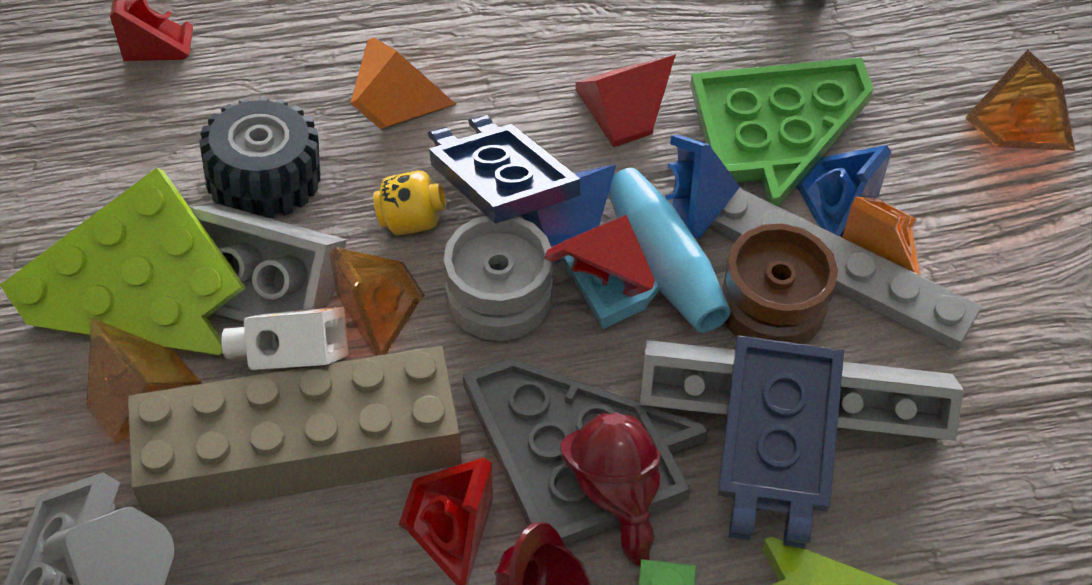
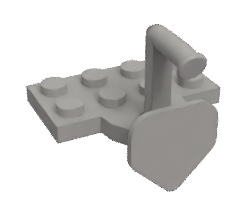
M102 472L40 495L4 585H164L174 558L173 539L163 524L134 507H124L115 511L113 501L120 482Z

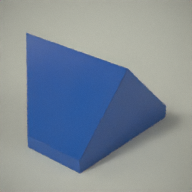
M671 135L670 145L677 147L678 161L668 163V168L675 175V185L673 193L665 195V198L667 200L673 199V207L693 237L700 238L740 186L709 144L681 135Z
M888 145L822 157L796 186L819 227L843 237L850 208L855 197L877 198L879 196L892 153Z
M616 164L574 173L580 178L581 196L523 214V219L534 223L547 236L551 247L598 227L601 222ZM559 259V260L553 262V265L556 264V263L561 262L562 260Z

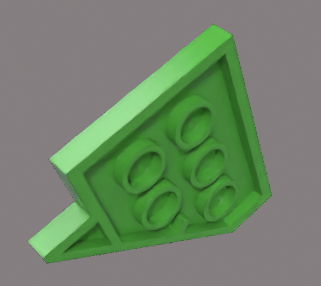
M862 57L692 73L690 82L705 143L711 146L736 182L762 180L767 201L778 207L870 102L873 92V86Z

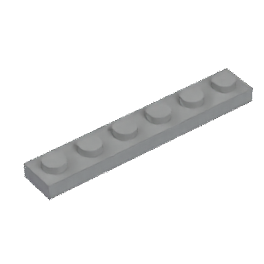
M740 188L708 227L734 241L744 232L762 224L784 223L806 229L821 238L834 254L838 268L834 291L955 351L959 350L982 305Z

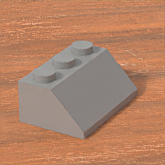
M216 203L190 207L246 287L245 290L216 310L214 314L244 322L245 318L260 314L326 308L338 284L347 239Z

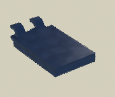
M483 115L468 120L469 125L476 131V135L458 140L447 127L428 132V137L433 140L436 146L429 149L431 165L495 224L581 196L580 178L512 124L498 127L488 115Z
M737 336L717 496L734 498L728 538L750 541L751 535H754L756 510L787 514L783 546L805 549L806 544L810 543L812 511L827 512L830 508L844 350Z

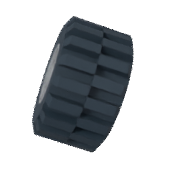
M259 97L257 101H249V98L239 100V104L235 106L228 104L222 107L221 114L214 113L208 119V125L203 126L201 130V140L199 142L208 194H212V199L216 204L256 215H264L267 218H274V214L282 213L284 216L292 213L295 205L303 207L308 203V195H315L321 177L318 131L314 128L312 118L304 116L303 109L296 105L289 107L287 101L280 99L273 102L269 101V98Z

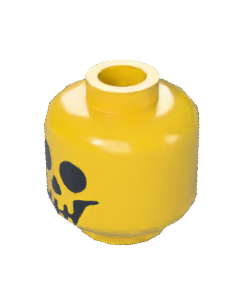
M417 170L386 177L380 185V190L374 192L373 200L377 220L382 228L388 227L394 235L403 236L432 230L437 226L439 211L446 210V198L441 183L433 184L429 175L424 171Z

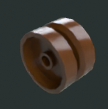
M762 224L744 232L732 245L722 286V291L731 310L730 316L725 323L736 336L805 344L811 341L822 328L827 307L835 289L838 268L834 254L821 238L804 228L789 224Z

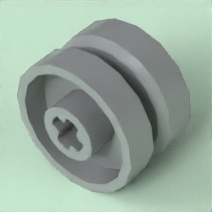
M487 216L474 218L457 228L446 243L443 259L444 276L446 279V302L451 318L465 332L484 340L507 341L520 338L539 327L550 312L552 300L553 262L544 259L547 249L551 248L547 236L534 223L520 217H514L495 224Z

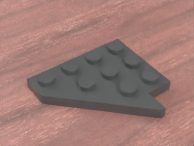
M511 358L462 374L466 393L528 526L536 522L549 523L559 533L564 545L567 546L621 525L616 516L596 505L581 490L575 472L569 469L562 460L560 443L565 436L580 430L585 424L602 413L613 414L618 412L620 415H630L638 419L660 452L658 466L660 486L649 505L648 511L650 514L689 499L690 487L672 454L705 442L707 430L703 424L651 406L640 405L639 402Z

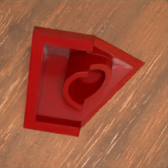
M113 0L110 19L123 61L185 60L190 53L193 25L187 21L183 25L168 19L172 12L168 10L164 15L149 7L147 0Z
M676 54L615 69L575 83V89L613 148L653 134L654 125Z
M627 215L547 249L544 258L555 262L569 255L574 258L571 271L594 275L602 281L601 284L604 286L607 285L610 274L616 276L625 284L622 294L629 297L652 290L655 282Z
M483 457L415 478L398 524L408 531L456 585H468L493 502L492 463Z

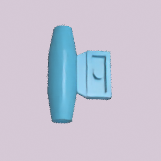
M626 168L614 174L608 193L617 218L627 215L655 282L652 290L629 297L622 294L625 284L620 278L610 274L607 285L604 286L601 284L602 281L594 275L571 271L574 262L573 257L568 255L561 258L602 329L645 310L658 291L698 332H709L721 326L730 316V307L710 260L673 205L637 169Z

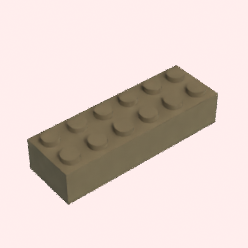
M443 346L128 396L132 489L142 512L151 518L454 467L462 464L460 433Z

